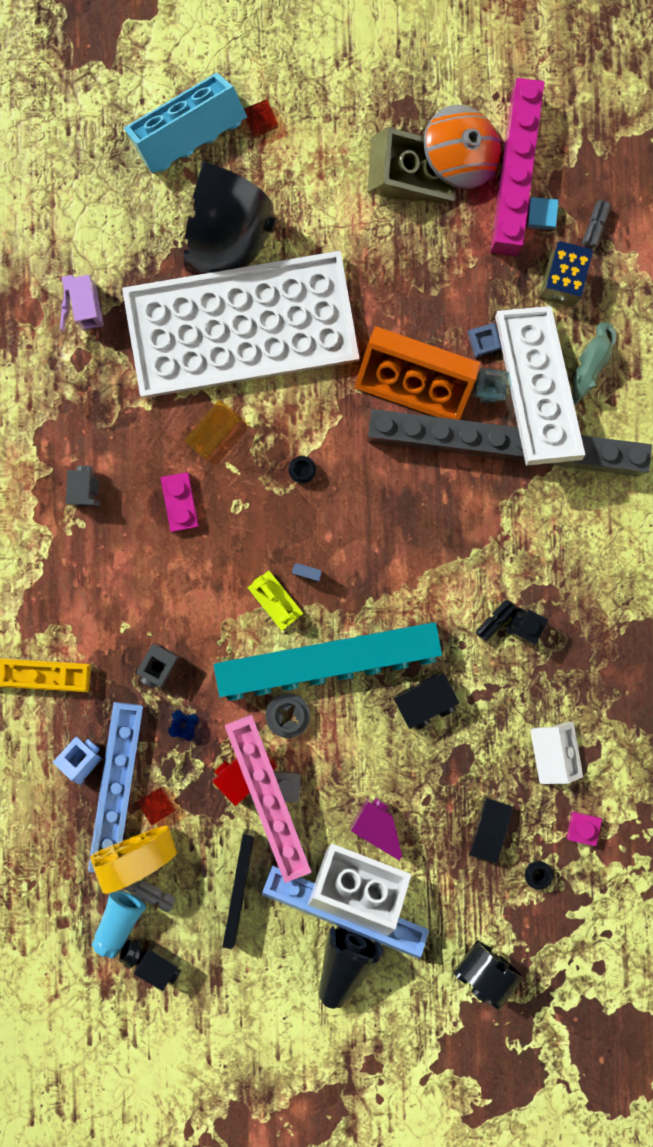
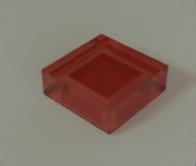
M268 99L244 108L247 115L245 120L253 138L278 128V122Z
M163 786L137 801L151 826L177 810Z

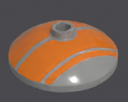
M450 105L437 112L426 127L424 135L425 155L430 167L442 181L456 188L473 189L486 183L495 174L501 158L500 140L490 120L480 111L466 105Z

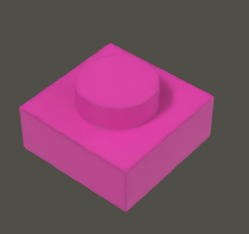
M572 811L567 839L596 846L602 818Z

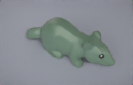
M607 322L597 325V337L587 344L579 357L580 367L572 375V380L574 381L572 386L574 405L597 385L596 381L599 373L607 366L610 360L612 348L616 342V331ZM606 330L608 331V333H609V335H610L611 342H610V340H609V338H608V336H607Z

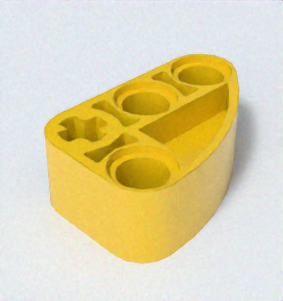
M164 825L101 849L92 854L90 860L102 893L109 894L123 889L155 872L177 855V849L169 826Z

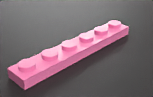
M249 715L226 724L227 734L284 882L287 883L311 873L253 716Z

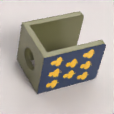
M559 241L556 244L555 252H552L549 256L539 298L574 307L582 296L593 250Z

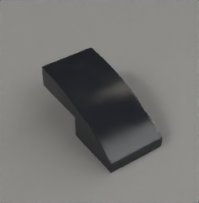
M488 798L483 800L478 826L474 830L470 847V857L497 864L513 806Z

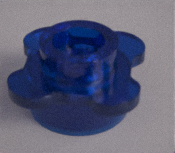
M181 710L174 711L172 713L173 721L168 729L169 735L171 737L185 738L186 741L193 740L195 737V725L199 722L198 716L196 714H184ZM182 723L186 724L185 728L181 727Z

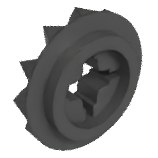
M292 693L276 696L271 700L266 709L268 727L274 734L283 738H293L305 731L310 721L308 704L300 696ZM295 705L293 716L299 722L288 720L283 726L280 725L283 715L278 708L287 711Z

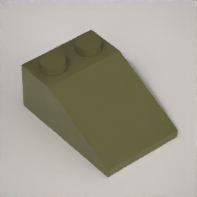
M387 127L372 136L368 193L396 199L455 202L456 187L442 181L430 167L425 155L423 136Z

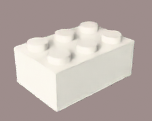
M331 843L324 854L308 906L388 936L396 929L411 874Z

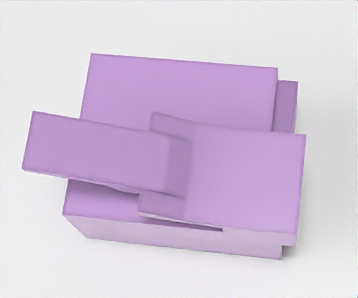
M90 275L62 277L64 299L61 306L60 330L65 332L66 317L70 311V299L74 320L82 330L104 326L97 286Z

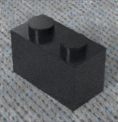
M439 672L392 696L409 729L414 727L415 730L431 723L429 719L438 714L440 717L451 714L456 710L454 706L459 704L443 672Z

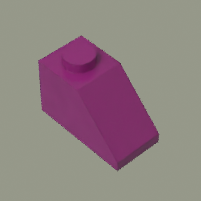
M367 797L350 825L351 832L400 861L402 852L391 811L388 810L390 805L375 797L374 801Z

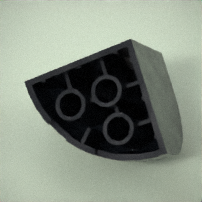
M203 161L192 198L195 199L193 205L195 215L194 218L188 217L185 239L188 240L187 246L189 251H184L185 271L200 275L248 266L258 256L264 246L268 232L273 233L277 223V217L274 216L273 204L270 198L247 179L227 169Z

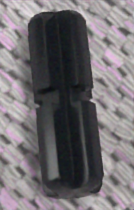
M505 600L492 613L493 616L488 617L476 630L477 636L485 642L488 641L501 628L499 625L504 624L517 611L516 606L511 601Z

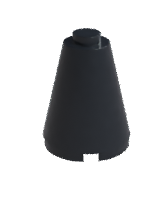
M334 926L330 928L318 996L326 1007L335 1009L345 1005L380 960L383 954V948L380 943L375 941L373 943L370 939L339 926L335 929Z

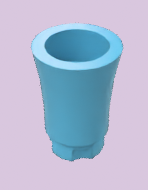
M123 890L109 893L104 914L92 943L97 954L102 957L116 958L137 920L146 909L145 903L140 898Z

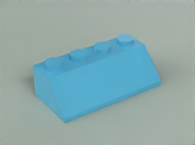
M215 73L124 127V130L145 165L153 174L168 169L171 163L178 158L190 156L198 146L215 141L218 135L225 130L237 128L241 121L247 118V115L234 87L221 75Z

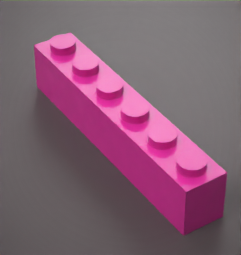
M516 78L511 93L490 253L518 256L523 246L545 81Z

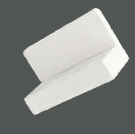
M564 722L552 727L531 729L539 782L541 784H569L583 778L574 722Z

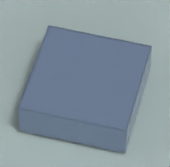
M495 323L468 330L467 334L475 359L502 350Z
M296 563L294 564L292 574L319 582L322 572L319 569Z

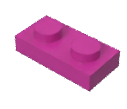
M189 473L160 477L170 532L199 528Z

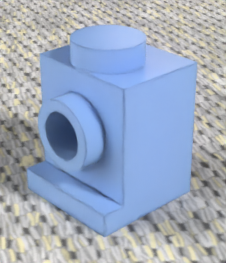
M75 737L52 763L71 781L82 785L85 782L84 779L102 760L97 754L100 748L90 739L84 742Z

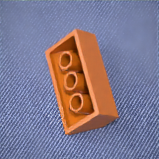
M375 326L369 339L354 388L436 417L460 420L476 381L480 362Z

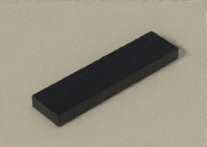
M244 829L222 948L232 949L235 946L255 837L254 830Z

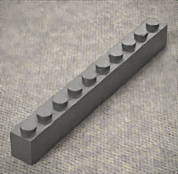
M377 409L371 410L367 442L525 462L518 427ZM581 435L585 451L583 460L545 464L642 476L649 473L652 444Z

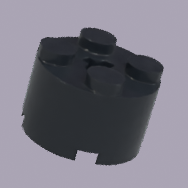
M477 940L453 974L464 984L469 982L474 987L471 992L484 1003L488 1001L493 1007L500 1010L520 984L523 977L504 957H499L492 952L493 949Z

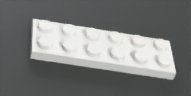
M552 307L497 311L495 318L526 466L583 460L585 451Z

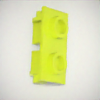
M270 571L259 576L247 587L281 631L303 615V612Z

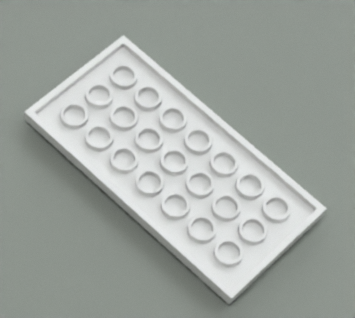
M341 251L122 288L141 398L359 362Z

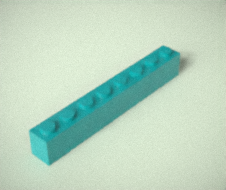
M436 622L222 661L213 665L219 697L226 696L227 701L244 698L243 693L254 691L255 696L271 693V688L282 686V691L299 688V682L309 681L310 686L326 683V677L337 676V680L353 678V672L364 671L365 675L380 673L381 667L392 665V670L408 668V662L419 660L420 665L435 663L436 657L442 656Z

